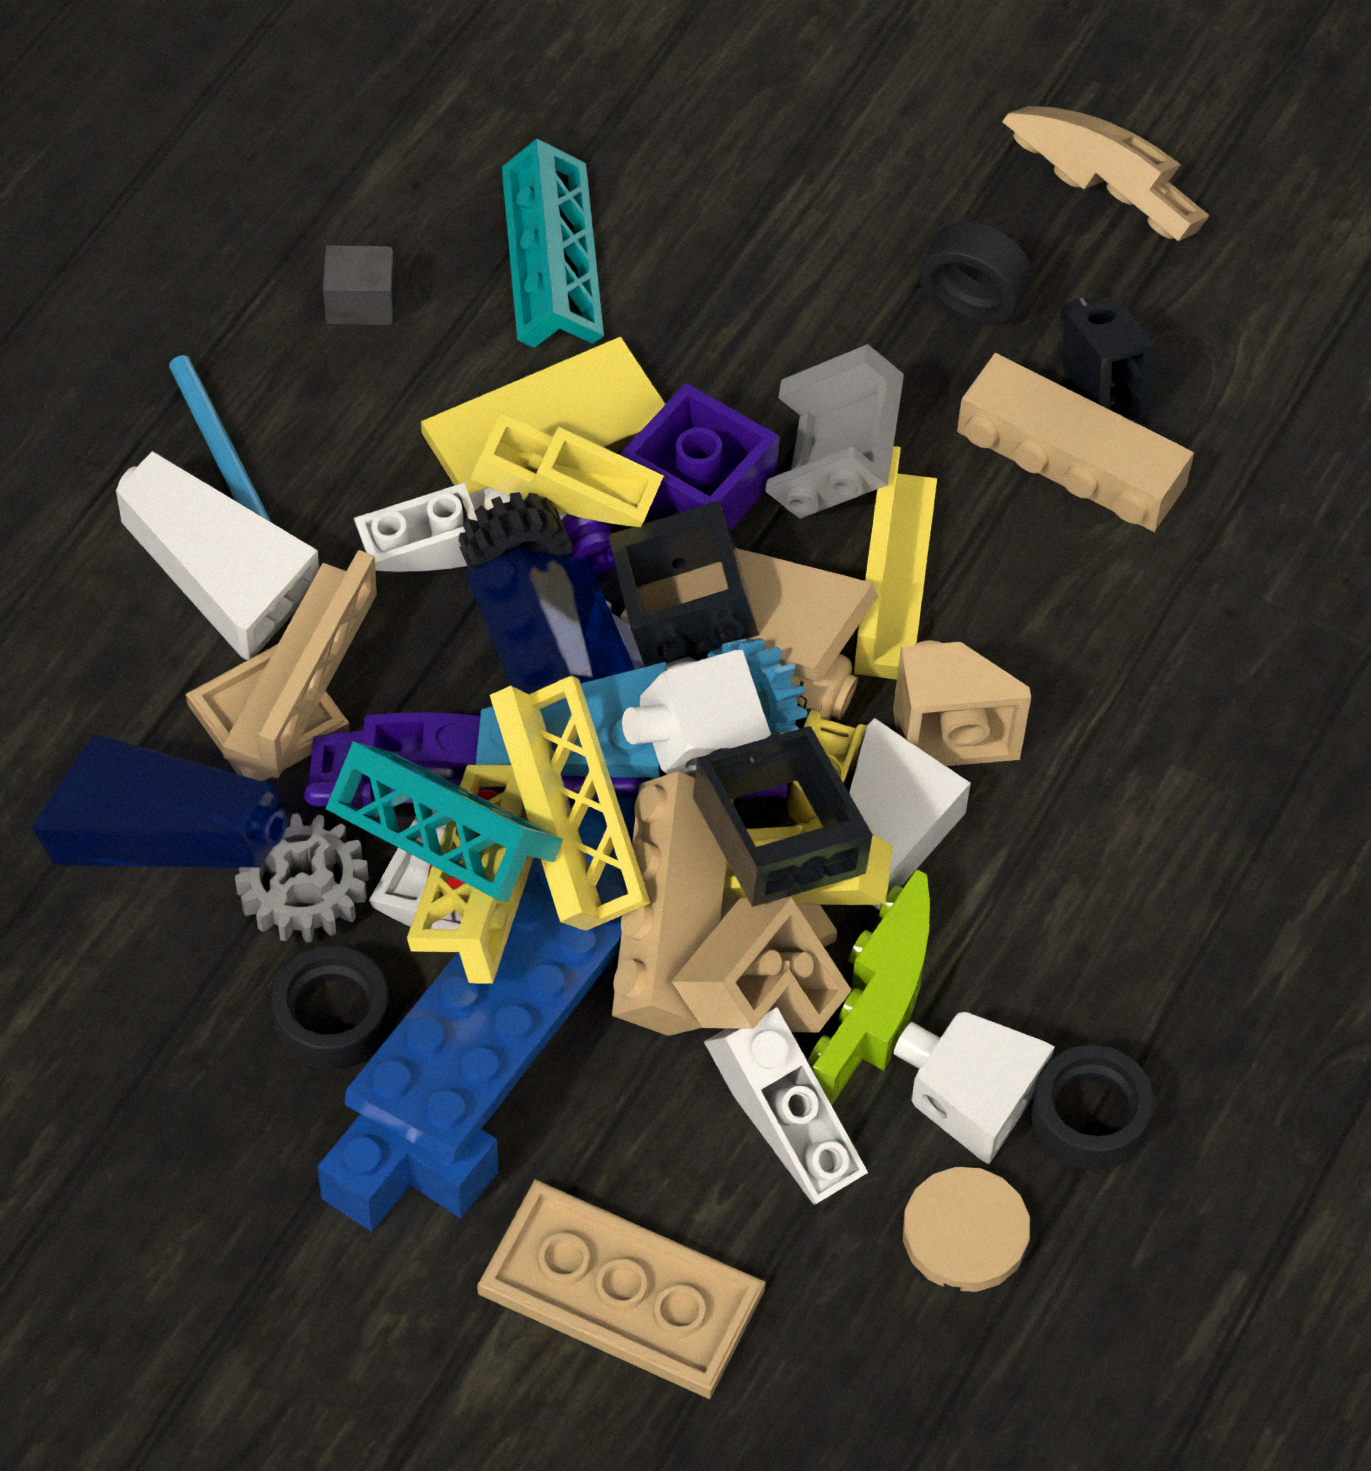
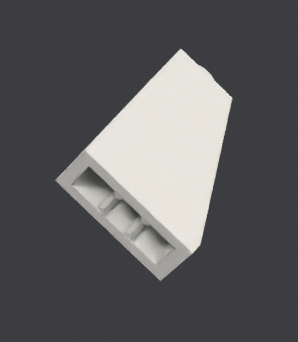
M874 718L866 728L849 794L872 834L893 845L887 889L888 895L895 885L902 886L965 815L971 783ZM883 904L872 906L880 911Z

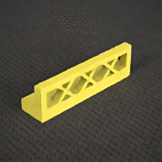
M893 446L888 485L877 490L865 581L873 583L878 597L859 624L854 674L897 680L901 647L914 646L917 643L937 478L898 474L901 447Z
M571 675L531 694H527L513 686L491 694L490 698L528 820L563 839L554 862L541 859L560 922L587 931L650 904L579 679ZM567 698L572 715L562 738H559L547 732L540 709ZM578 735L582 748L574 744ZM550 741L558 744L555 753L553 752ZM571 751L585 756L590 770L579 794L566 789L561 778V772ZM595 791L597 792L600 804L592 801ZM568 797L576 800L572 809ZM589 806L603 812L607 824V829L597 850L582 844L578 832ZM613 847L615 849L618 860L610 857ZM585 853L593 856L590 866ZM606 863L621 869L629 894L601 905L596 885Z
M467 765L460 787L476 795L480 787H506L504 792L488 801L529 821L512 765ZM454 820L446 824L440 842L442 854H446L461 846ZM495 843L480 851L486 877L494 880L507 849L506 847ZM527 856L508 902L496 900L466 883L453 890L447 884L448 879L453 876L432 866L407 936L411 951L459 952L469 983L493 984L534 857ZM465 860L459 862L466 866ZM453 911H456L462 917L458 930L431 929L433 923Z

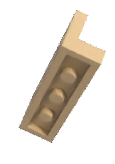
M358 550L347 571L322 563L222 746L224 759L279 778L377 595L374 555Z

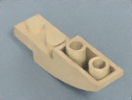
M1028 106L1008 113L1002 121L1015 132L1013 135L1014 139L1023 148L1032 153L1042 154L1054 164L1055 173L1064 182L1073 187L1086 189L1105 180L1108 182V191L1115 198L1126 204L1137 206L1149 216V225L1164 237L1175 238L1177 241H1180L1197 233L1209 217L1205 211L1169 182L1181 164L1158 147L1126 129L1087 114L1053 107Z

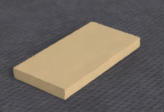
M736 548L759 632L758 636L746 640L750 641L760 638L764 639L766 649L779 647L782 650L781 666L794 664L796 670L793 675L820 682L878 596L873 583ZM720 561L643 585L640 588L645 614H649L727 590L728 586ZM625 609L621 614V618L623 621L629 624L627 612ZM698 637V638H695L693 641H694V642H699V641L703 640L704 638H703V637ZM722 647L709 650L708 652L722 649Z
M534 1180L478 1284V1295L708 1399H711L765 1291V1282L537 1180Z

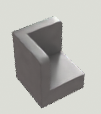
M326 245L323 283L326 324H392L391 286L393 250L391 247Z

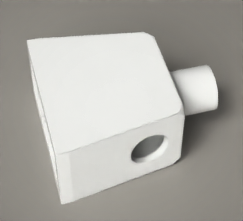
M734 650L666 670L640 695V707L627 708L622 718L623 733L630 744L652 742L661 770L666 774L680 771L692 777H695L697 757L708 755L720 748H733L762 740L771 735L743 650Z
M959 1012L941 1038L911 1022L900 1036L894 1049V1055L919 1068L915 1077L911 1099L915 1107L980 1160L990 1164L1034 1097L1038 1077L1052 1059L1054 1046L973 1014Z

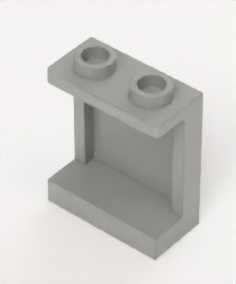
M867 344L782 379L778 398L798 413L800 419L792 468L790 471L769 478L765 491L798 518H803L887 486L904 374Z

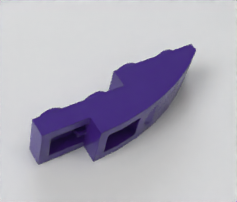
M433 712L365 715L364 731L313 736L309 784L337 782L353 741L393 752L442 778H463L467 765H477L480 716Z

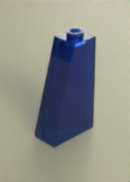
M94 734L31 828L52 862L62 866L261 868L273 847L282 840L290 818L270 783Z

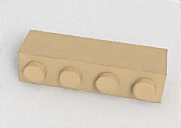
M997 353L992 356L961 400L958 433L966 436L973 444L979 447L990 448L1015 461L1028 472L1039 473L1066 487L1073 495L1080 498H1088L1114 511L1126 522L1139 524L1155 532L1187 485L1194 455L1193 451Z
M680 771L639 784L638 796L634 806L636 816L632 847L650 904L622 915L618 968L613 982L615 993L612 1016L667 1036L702 1028L671 981L720 923L727 863L722 850L693 798L695 778Z

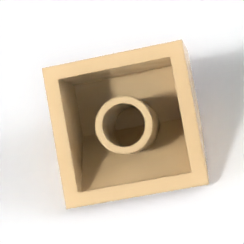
M930 640L919 642L914 646L901 647L893 706L897 734L945 766L1020 760L1031 701L1030 689L1027 685L962 642L941 643Z

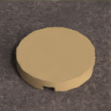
M954 1167L932 1174L914 1190L904 1212L903 1243L912 1264L929 1281L943 1287L945 1284L952 1287H961L960 1291L978 1292L1000 1285L1018 1269L1030 1240V1216L1021 1195L1004 1178L981 1168Z

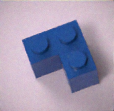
M360 1114L317 1166L321 1199L370 1232H373L411 1185L462 1219L499 1172L497 1139L481 1129L455 1164L452 1165Z

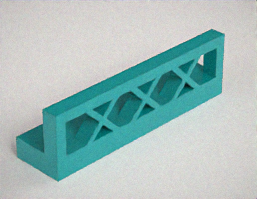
M535 139L502 166L517 340L535 348L558 329H561L594 344L604 336L586 163L539 139ZM556 170L568 176L570 192L556 174ZM559 207L573 225L574 235L560 217ZM564 251L578 269V278L564 260ZM568 294L582 312V317L570 312Z
M354 741L326 806V810L496 900L508 902L527 856L554 862L563 842L562 838L393 752ZM365 774L370 777L375 801L358 810L350 804L361 777ZM389 787L394 789L395 791L390 793ZM411 798L418 823L400 832L394 807ZM431 809L438 813L432 815ZM454 820L461 846L446 854H442L436 829ZM475 832H477V833H479V834H481V835L478 836V837H476V836H475ZM422 838L423 843L419 842L417 839ZM498 843L507 849L496 876L492 880L485 876L480 851ZM465 860L466 866L459 862Z

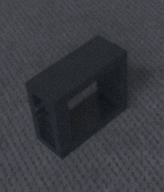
M720 500L642 524L641 527H632L608 535L631 632L645 667L663 662L667 664L722 647L724 643L759 635L735 544ZM721 561L728 586L727 590L645 614L639 589L640 586ZM698 637H703V638H704L703 640H701V641H699V642H694V641H693L695 638H698Z
M811 726L790 732L774 733L762 740L733 748H720L708 755L697 757L693 798L752 907L866 874L873 834ZM798 781L823 828L756 847L730 799Z

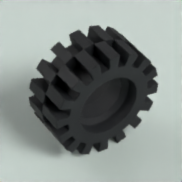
M515 492L510 493L509 502L503 503L501 497L498 496L491 499L493 508L490 510L481 505L474 511L477 520L466 519L463 524L465 532L459 533L460 550L475 586L479 591L483 589L489 597L494 598L499 592L502 600H511L513 592L518 591L520 598L530 596L529 588L537 586L541 592L549 587L546 582L548 577L557 581L563 575L560 566H569L571 558L568 553H572V545L556 507H553L552 502L546 497L540 500L538 494L529 492L525 501H523L521 493ZM521 542H525L524 544H522L521 546H519V547H517V548H514V549H511V550H506L507 548H509V547H511V546H513V545H515V544H518V543H521Z

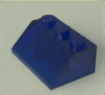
M516 549L465 572L510 686L531 694L571 675L578 678L580 684L636 670L588 560Z

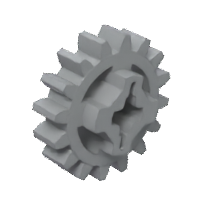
M292 814L291 827L282 829L275 820L269 821L270 836L266 839L252 833L249 837L251 853L238 854L237 860L240 873L235 875L237 894L242 895L241 902L244 914L246 916L256 914L260 931L264 932L276 924L279 927L280 940L287 941L293 930H302L305 942H312L315 928L322 927L326 933L333 936L337 934L336 918L340 917L350 922H353L356 918L353 902L362 903L366 901V883L364 882L369 880L367 861L362 860V848L359 840L347 842L346 827L340 824L329 832L325 830L324 816L317 815L311 826H304L299 814ZM336 863L340 866L343 873L340 884L336 883L334 879L333 866ZM265 871L270 873L271 889L268 892L262 886Z

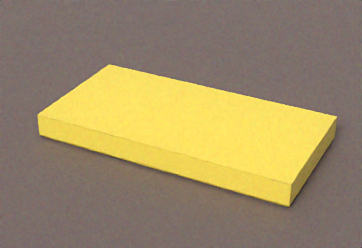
M618 337L421 421V430L454 486L465 483L468 493L472 494L490 488L471 480L470 477L500 412L552 437L557 428L560 427L605 449L618 453L627 447L665 406V403L622 338Z

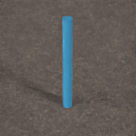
M186 355L174 358L170 362L169 368L235 501L271 522L190 358Z

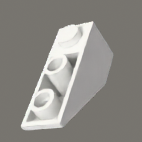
M778 1007L770 1008L754 1029L726 1028L704 1041L735 1099L813 1204L819 1203L868 1173Z

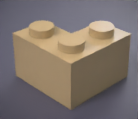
M785 897L754 907L751 906L747 898H740L671 981L702 1028L754 1029L770 1008L778 1007L791 1032L819 1033L852 991L792 897Z

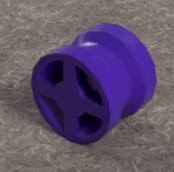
M569 514L562 518L561 521L572 545V553H568L571 558L570 564L576 573L596 575L616 567L608 536L614 533L616 524Z

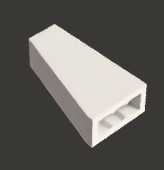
M153 451L138 467L134 466L128 469L119 481L116 494L122 524L235 651L247 661L255 657L298 609L319 570L318 550Z

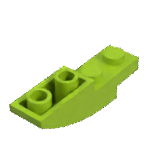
M917 869L904 888L895 885L886 897V904L882 905L879 916L883 919L874 933L865 930L856 941L848 960L849 963L854 965L851 986L853 991L846 999L840 1011L838 1019L842 1024L832 1038L827 1035H823L808 1059V1064L831 1106L862 1059L883 1071L885 1070L894 1054V1049L900 1036L911 1019L921 984L930 917L927 874Z

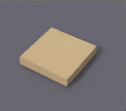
M277 645L186 694L188 706L222 753V746ZM326 691L284 769L312 754L313 736L350 732L348 720ZM228 760L248 789L272 777Z

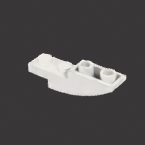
M461 483L356 517L354 520L366 553L375 556V570L408 572L458 568L467 566L460 550L461 545L459 542V533L465 532L463 524L466 519L477 520L474 511L481 505L487 510L493 508L491 499L500 496L503 503L510 501V496L492 488L469 494L465 483ZM558 512L561 520L564 516L567 515L565 513ZM521 542V543L515 544V545H513V546L507 548L506 550H511V549L517 548V547L521 546L522 544H524L525 542Z

